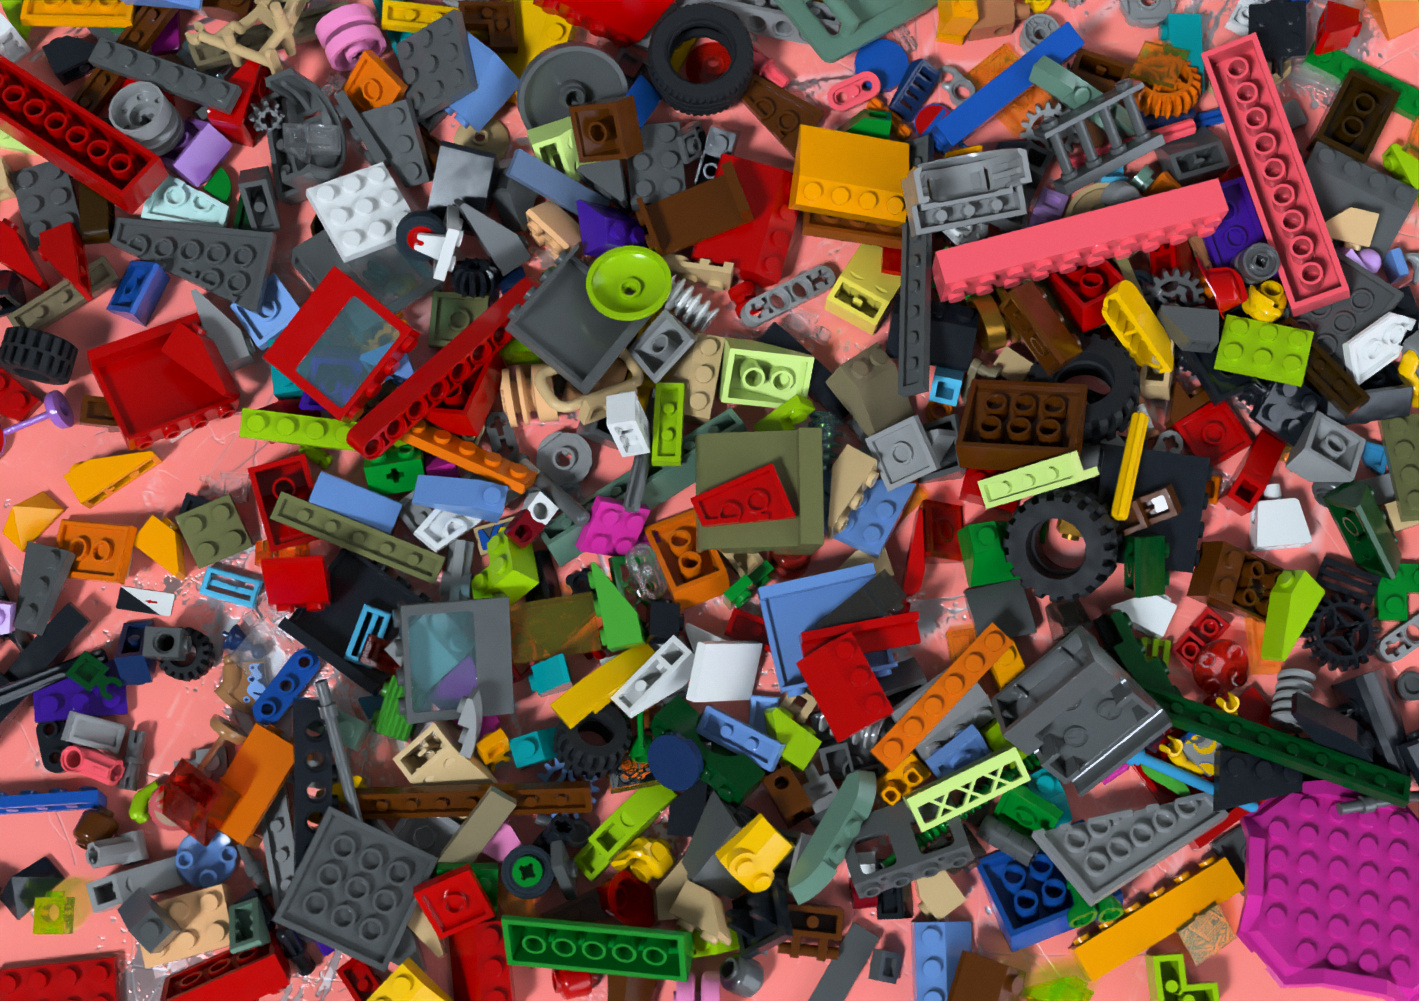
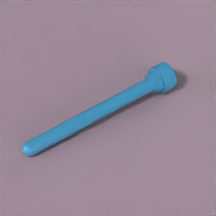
M1142 749L1125 763L1130 766L1133 764L1137 766L1140 764L1145 765L1214 796L1213 782L1145 753V749ZM1254 802L1237 807L1253 813L1258 810V803Z

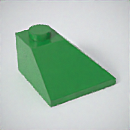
M990 521L971 524L957 531L969 588L1021 579L1019 576L1013 577L1010 572L1013 565L1011 562L1006 563L1004 556L1009 551L1008 547L1003 546V537L1009 534L1005 530L1007 522Z

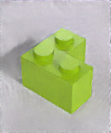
M503 528L486 543L490 565L471 580L473 599L491 598L492 593L504 592L509 597L510 608L539 583L532 542L524 549H521L504 534L505 528Z
M1182 953L1144 955L1150 1001H1220L1217 982H1187Z

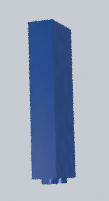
M1067 21L937 122L928 134L934 139V151L937 154L941 152L943 156L945 153L953 151L1033 89L1035 85L1029 81L1033 65L1043 55L1061 66L1073 58L1085 42L1071 24Z

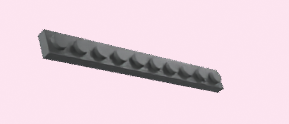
M929 135L904 142L909 143V171L915 165L934 161V139ZM907 215L906 222L902 224L898 394L902 397L929 392L932 233L911 237Z

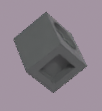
M145 626L142 656L152 660L186 661V655L190 653L192 647L191 636H188L189 632L182 628ZM169 637H173L174 646L170 650L164 651V641Z

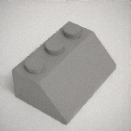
M947 669L893 707L894 713L891 717L895 724ZM978 682L913 749L914 754L926 767L928 765L925 760L930 757L931 753L951 741L958 731L969 727L971 724L979 730L996 717L989 697Z

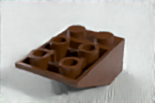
M1081 48L1076 53L1070 71L1104 94L1115 88V83L1128 78L1132 65ZM1061 103V109L1067 108V106ZM1084 119L1094 147L1102 146L1106 132Z
M1226 541L1202 542L1199 550V564L1194 568L1187 596L1210 607L1266 623L1270 592L1276 584L1277 578L1285 569Z

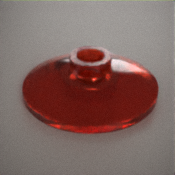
M707 42L697 46L689 54L686 61L688 80L694 83H708L718 79L728 70L731 63L730 55L718 42ZM716 61L718 64L712 67L708 63Z

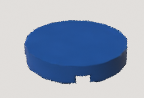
M876 39L860 48L857 52L854 62L855 75L864 71L872 72L881 82L880 93L891 92L898 88L909 66L908 57L903 48L894 41ZM866 82L863 87L872 89V83Z

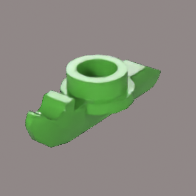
M1141 764L1143 772L1149 778L1182 797L1190 796L1191 792L1185 783Z

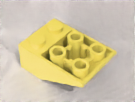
M867 244L859 246L827 296L824 307L828 312L872 336L901 286V276L881 273V247Z

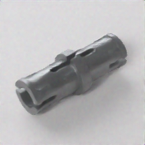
M129 730L126 753L121 758L124 762L125 770L123 777L120 779L118 789L137 791L141 765H145L146 759H143L149 732Z

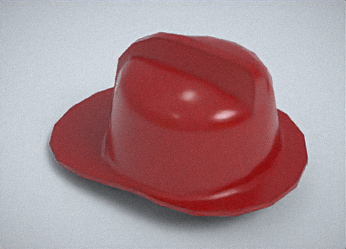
M1196 256L1198 266L1214 294L1220 315L1225 320L1226 311L1244 303L1248 299L1244 281L1237 271L1229 267L1207 269L1202 260Z
M619 871L613 878L608 879L602 886L596 888V892L600 897L601 908L606 915L616 918L631 927L649 928L654 924L653 889L632 873Z

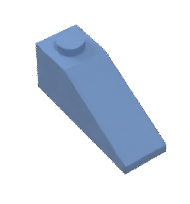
M418 474L412 504L497 523L503 515L508 486L477 479Z

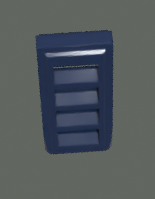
M922 58L911 61L888 108L905 121L911 122L933 89L941 72ZM913 81L921 85L920 88L913 84ZM906 92H911L913 95H915V98L911 97ZM902 99L910 105L909 109L900 103Z

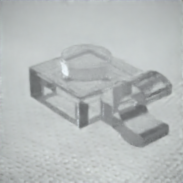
M800 307L790 310L780 326L794 339L805 344L809 337L819 344L826 346L831 338V331L829 329L816 325L818 317Z
M264 592L256 597L260 605L242 617L252 629L267 617L273 624L289 613L280 614L277 613V609L272 610L268 603L267 593Z

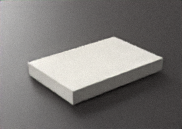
M698 641L686 699L692 702L751 700L763 643L757 641Z

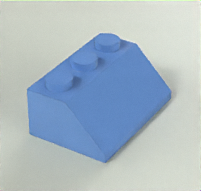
M971 921L911 922L913 1001H947L962 950L972 953Z

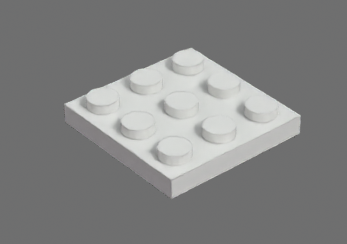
M383 162L306 189V197L344 263L396 244V228L400 220L412 212Z

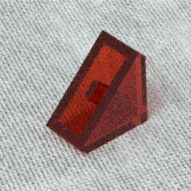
M368 634L358 662L396 676V668H401L384 650L391 642Z

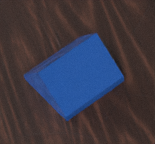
M131 260L106 310L146 327L171 279L170 276L155 262Z

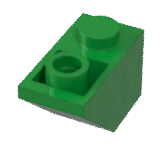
M863 109L836 129V131L889 140L892 112Z

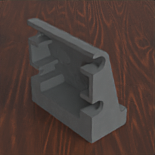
M1081 625L991 698L1002 736L1029 756L1034 752L1044 769L1065 785L1071 781L1081 797L1173 726L1166 711L1099 646L1097 639Z

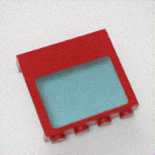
M333 266L267 350L263 358L335 418L350 424L360 418L364 412L363 407L368 400L378 395L382 389L381 384L386 377L393 375L400 366L399 361L404 354L411 352L418 343L417 338L421 333L407 325L359 286L345 271Z

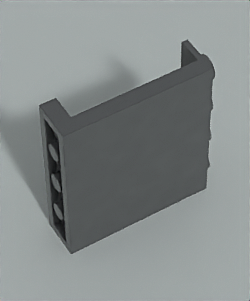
M576 244L570 252L564 250L554 262L558 265L554 270L549 267L539 279L542 284L538 288L533 285L523 297L526 302L522 306L517 303L507 315L511 320L505 327V330L586 395L652 315L639 320L621 321L600 313L588 298L586 277L590 268L574 256L580 247Z

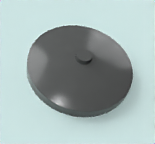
M585 42L560 43L539 53L525 68L517 88L518 111L526 129L529 130L569 117L570 106L610 97L625 96L628 92V85L617 61L602 48Z

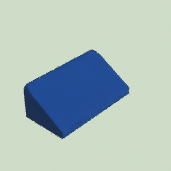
M639 75L625 96L634 95L641 130L661 102V98L651 84L642 75Z

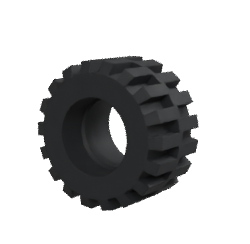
M21 326L8 327L0 347V366L6 371L26 379L51 385H64L69 383L79 350L69 341L41 330Z
M610 702L597 714L589 713L572 729L561 719L559 720L553 741H555L553 750L558 752L556 756L558 762L565 763L563 768L566 771L573 770L575 771L574 776L580 778L582 774L586 775V779L592 780L595 775H597L598 779L605 778L606 773L611 775L616 771L617 767H620L631 743L632 730L629 729L631 726L630 720L624 719L626 713L622 709H615V703ZM579 732H595L605 740L606 744L602 746L588 744L580 737Z

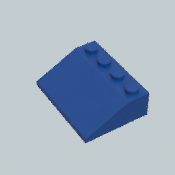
M1082 819V820H1080V821H1077V822L1072 823L1071 825L1077 824V823H1082V822H1085V821H1084V819ZM1040 849L1029 867L1014 860V858L1004 852L1001 853V851L974 861L999 927L1012 953L1075 929L1070 927L1067 922V912L1074 903L1071 890L1067 889L1066 877L1043 850ZM1119 888L1111 895L1117 898L1123 906V893Z

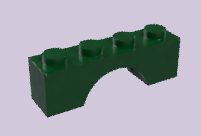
M677 695L654 715L649 731L652 732L654 738L665 732L677 731L683 734L681 736L686 739L690 738L695 742L702 754L704 763L703 772L700 773L699 777L700 780L714 788L722 800L737 808L759 787L766 773L744 753L736 756H722L706 748L700 741L696 730L699 713Z

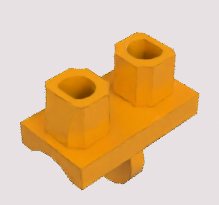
M912 751L892 773L887 770L876 779V792L888 805L893 806L903 799V795L910 793L931 776V771Z

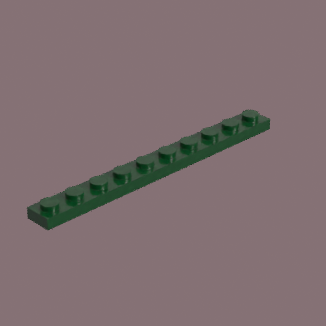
M1136 681L1166 711L1173 727L1405 808L1409 803L1411 777Z

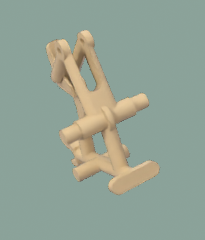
M254 0L257 6L238 22L230 21L215 34L206 32L201 22H194L193 26L197 33L186 32L185 36L192 45H200L201 42L227 51L235 67L242 66L244 64L243 58L269 67L273 75L283 71L277 51L275 50L280 42L288 56H294L297 53L293 37L294 27L305 4L311 0ZM281 2H286L284 8L282 9V6H281L280 3H281ZM259 20L273 30V34L259 51L237 44L234 33L244 34L247 29L251 28Z

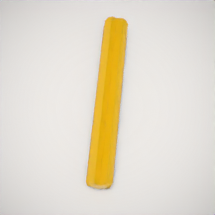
M1134 412L1131 415L1110 513L1111 517L1118 521L1127 520L1149 420V417L1143 412Z

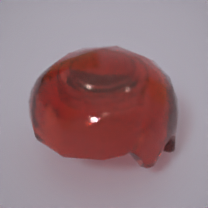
M769 551L768 562L774 567L773 573L783 579H796L805 574L812 559V555L774 554V551Z

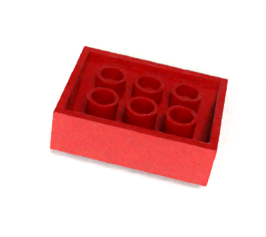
M534 0L533 4L542 8L547 14L557 15L566 19V22L570 25L583 27L594 36L604 37L612 41L617 47L623 46L627 48L640 41L675 0Z
M723 153L720 156L714 178L724 174L721 164L731 160L754 221L695 244L691 258L700 261V258L710 259L712 264L723 267L724 262L734 263L733 276L744 281H753L755 286L762 289L778 284L799 212L798 210L788 209L793 173L781 168Z

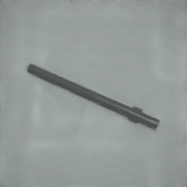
M327 679L315 682L321 704L318 706L321 719L325 720L349 816L364 822L337 720V715L339 714L336 701H332Z

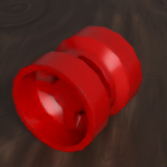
M753 281L739 283L728 290L730 300L735 302V312L739 319H741L740 311L749 300L756 297V287ZM762 306L760 309L756 311L751 310V316L759 313L764 308V306Z

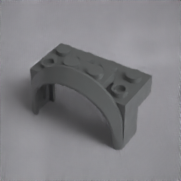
M289 68L265 78L266 87L275 92L264 96L267 102L276 100L279 104L277 110H281L285 114V117L279 122L282 128L273 129L270 135L267 133L277 198L279 201L291 206L308 200L306 189L336 179L341 175L347 144L340 116L326 93L317 84L294 69ZM318 111L321 112V114L303 120L305 116L316 113ZM270 112L265 113L266 116L264 117V119H267V114H269ZM301 125L308 144L309 164L306 162Z

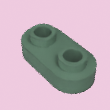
M1145 165L1128 184L1136 187L1137 190L1143 193L1154 181L1151 177L1154 171Z

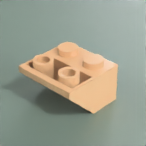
M549 200L525 212L528 221L527 227L531 232L529 234L530 237L539 246L544 244L551 250L549 254L555 261L564 250L570 252L576 244L580 247L574 256L580 259L584 255L580 225L557 204Z

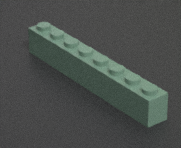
M731 407L683 437L682 466H652V462L650 463L641 501L642 504H646L652 510L696 482L695 438L698 435L705 433L748 432L744 422ZM631 470L583 499L579 504L590 512L597 495L624 500ZM564 513L550 520L539 534L559 567L584 553L579 551L575 545L583 527L577 526Z

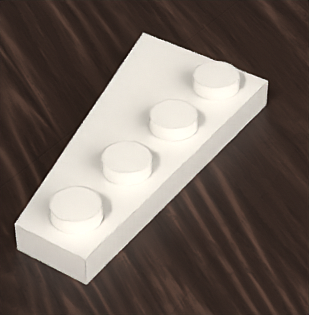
M468 471L463 477L465 479H477L495 483L471 471ZM508 488L505 506L522 494ZM434 509L413 535L437 553L484 520Z

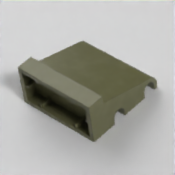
M798 427L797 430L705 433L698 435L695 438L696 496L773 463L797 519L702 527L696 513V553H702L704 550H720V553L757 554L761 551H774V554L812 555L824 545L822 428Z

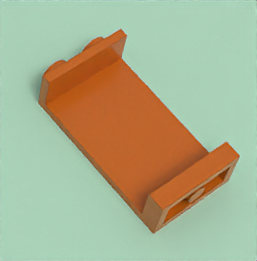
M257 723L254 725L198 816L240 844L255 850L258 849L263 839L255 835L254 832L293 770V737L289 741L282 737L284 731L270 723L267 727ZM309 754L307 760L311 761L313 755Z

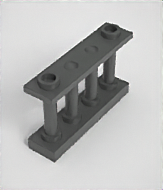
M1131 78L1120 80L1114 84L1115 88L1058 118L1051 117L1041 122V127L1033 131L1036 137L1049 138L1062 170L1061 177L1053 181L1057 192L1070 195L1166 144L1162 133L1146 129L1133 95L1134 92L1145 87L1142 81L1131 80ZM1121 99L1124 101L1135 131L1134 139L1127 143L1121 141L1109 109L1110 105ZM1096 112L1099 113L1111 145L1109 148L1110 152L1102 156L1097 155L1084 121L1085 118ZM1072 125L1075 127L1087 159L1085 165L1077 169L1073 168L1059 133Z

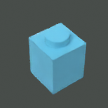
M936 366L928 401L956 407L964 371Z

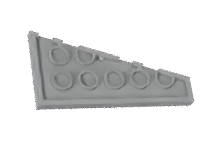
M1204 792L1177 798L1171 803L1158 805V803L1150 804L1140 810L1133 811L1128 809L1088 818L1086 822L1073 825L1070 823L1061 824L1058 828L1045 831L1044 828L1034 830L1031 837L1088 905L1092 907L1225 821L1229 813L1226 810L1213 812V796Z

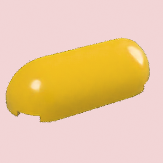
M1124 280L1115 284L1107 292L1103 301L1102 315L1122 345L1129 351V355L1134 358L1137 365L1142 367L1143 364H1147L1149 367L1159 369V373L1172 372L1174 356L1171 352V342L1166 330L1132 282ZM1153 355L1155 356L1154 359L1158 360L1160 364L1152 362L1151 358Z

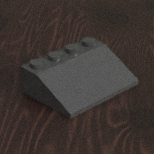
M1317 141L1306 155L1303 163L1324 220L1347 207L1378 213L1379 217L1370 247L1361 246L1360 250L1373 249L1379 253L1382 262L1406 220L1419 191ZM1333 240L1332 242L1335 249L1344 245L1342 241Z

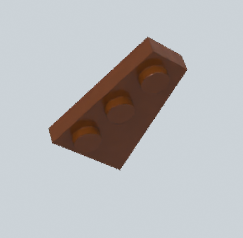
M752 73L750 85L747 87L746 93H744L742 98H739L794 158L796 156L800 125L817 127L824 116L823 110Z

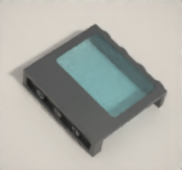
M324 229L292 249L291 264L314 290L332 267L336 266L352 277L353 281L394 314H397L431 291L442 292L444 281L433 278V266L428 261H414L407 258L399 250L397 243L344 263ZM353 297L338 316L340 321L361 345L371 340L373 328L386 321L357 297Z
M504 592L492 593L491 598L407 605L403 600L397 601L398 609L393 610L394 628L399 627V639H394L395 656L400 657L401 668H396L397 686H402V697H398L397 703L399 715H404L407 724L460 719L461 713L456 712L463 695L468 697L473 687L479 689L482 717L514 713L509 597Z

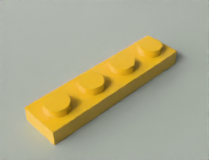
M383 0L381 29L416 33L453 9L458 10V8ZM466 30L478 40L488 41V31Z

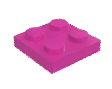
M597 495L589 512L590 521L587 525L583 526L575 545L582 552L614 557L631 555L651 510L646 504L641 503L637 513H628L622 506L624 500Z

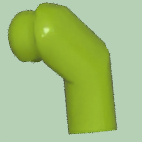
M157 780L136 792L133 796L129 816L137 824H143L150 818L149 812L146 809L152 792L160 785Z

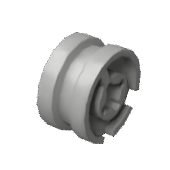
M1046 14L1030 16L1024 22L1019 36V45L1022 51L1028 53L1060 28L1057 21ZM1037 33L1040 34L1042 39L1036 38Z

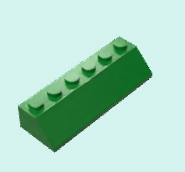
M502 915L501 918L508 965L687 982L694 957L691 932Z

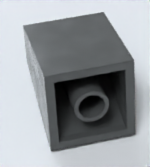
M714 790L709 797L682 860V864L688 873V880L699 886L709 888L719 897L725 895L736 900L745 886L730 874L719 861L715 852L758 816V813L743 804H740L737 808L733 807L730 803L722 800L718 792Z

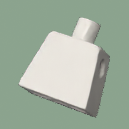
M1268 484L1263 492L1264 501H1258L1250 512L1249 551L1301 548L1312 543V537L1299 500L1297 498L1282 499L1280 484Z

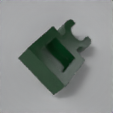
M86 651L80 655L65 674L66 677L89 693L96 686L100 689V695L108 701H111L113 696L106 691V687L110 684H114L118 688L123 686V683L118 678L106 677L105 674L109 667Z

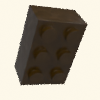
M1350 68L1339 82L1305 150L1310 152L1318 141L1365 164L1401 93Z

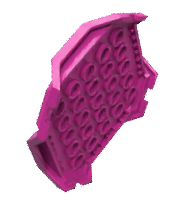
M1326 780L1303 782V791L1267 799L1258 806L1256 812H1250L1241 818L1240 823L1246 839L1245 890L1236 935L1251 953L1255 952L1267 966L1265 970L1279 987H1323L1382 998L1386 1001H1418L1419 818L1407 805L1405 808L1392 805L1377 808L1375 812L1366 814L1354 812L1339 815L1336 810L1337 803L1353 801L1358 796L1365 794Z

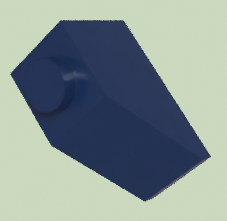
M153 619L123 624L114 656L123 686L142 685L153 682L157 660L142 656L145 626L154 627Z

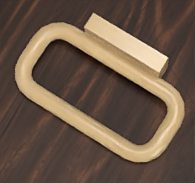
M625 348L618 357L623 360L633 375L629 380L569 401L558 399L547 385L546 378L559 374L549 365L537 371L534 377V384L544 401L552 409L563 413L580 410L578 418L583 425L606 418V396L633 391L637 395V388L644 381V372Z

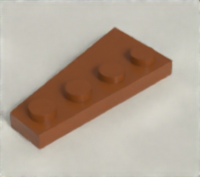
M803 211L802 235L895 249L902 248V225L892 227Z

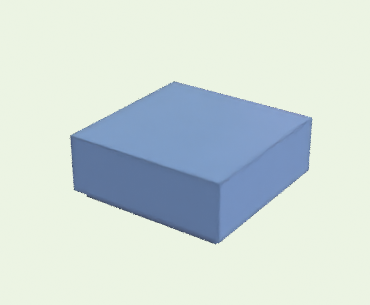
M1400 247L1390 250L1385 255L1382 264L1389 284H1394L1407 276L1409 269Z

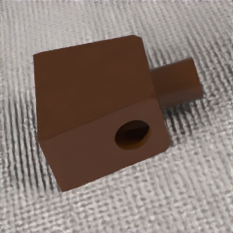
M777 763L775 770L772 772L761 767L766 773V777L763 779L764 787L788 829L814 815L812 803L789 765L781 768L780 764ZM782 784L788 786L787 788L782 790L778 789V787Z

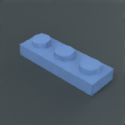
M712 705L706 706L696 728L698 734L737 755L744 753L756 765L769 772L775 770L786 746L785 743Z

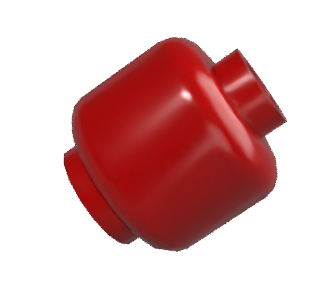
M552 969L551 972L555 993H560L561 997L566 1000L588 996L592 992L593 984L598 982L597 973Z

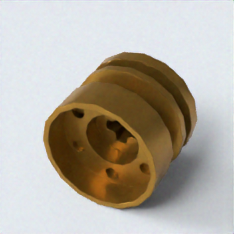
M1001 286L995 288L994 299L990 294L982 296L975 294L966 300L967 307L977 308L979 311L976 339L986 353L1004 348L1007 344V336L1013 343H1018L1021 340L999 308L1007 293L1016 287L1006 289Z

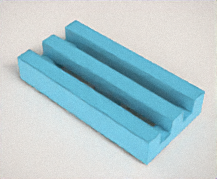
M207 566L199 594L256 610L258 605L256 603L260 599V591L265 583L258 579ZM215 574L254 585V589L249 590L213 580L211 576ZM208 585L251 596L250 601L208 590Z
M364 604L343 659L371 669L392 614ZM367 612L373 613L358 655L355 657L352 655ZM378 616L384 617L368 661L364 660L363 656Z

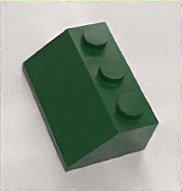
M1356 480L1344 482L1325 495L1323 500L1355 564L1359 569L1390 580L1394 579L1397 576L1402 554L1397 546L1398 540L1396 536L1389 530L1385 522L1387 519L1385 513L1377 506L1373 498L1375 496L1373 489L1365 482Z

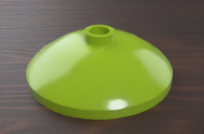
M634 245L617 247L605 252L594 261L586 277V290L592 305L603 315L621 321L639 320L652 315L665 304L672 288L671 272L666 261L653 250ZM629 292H634L632 295H627Z

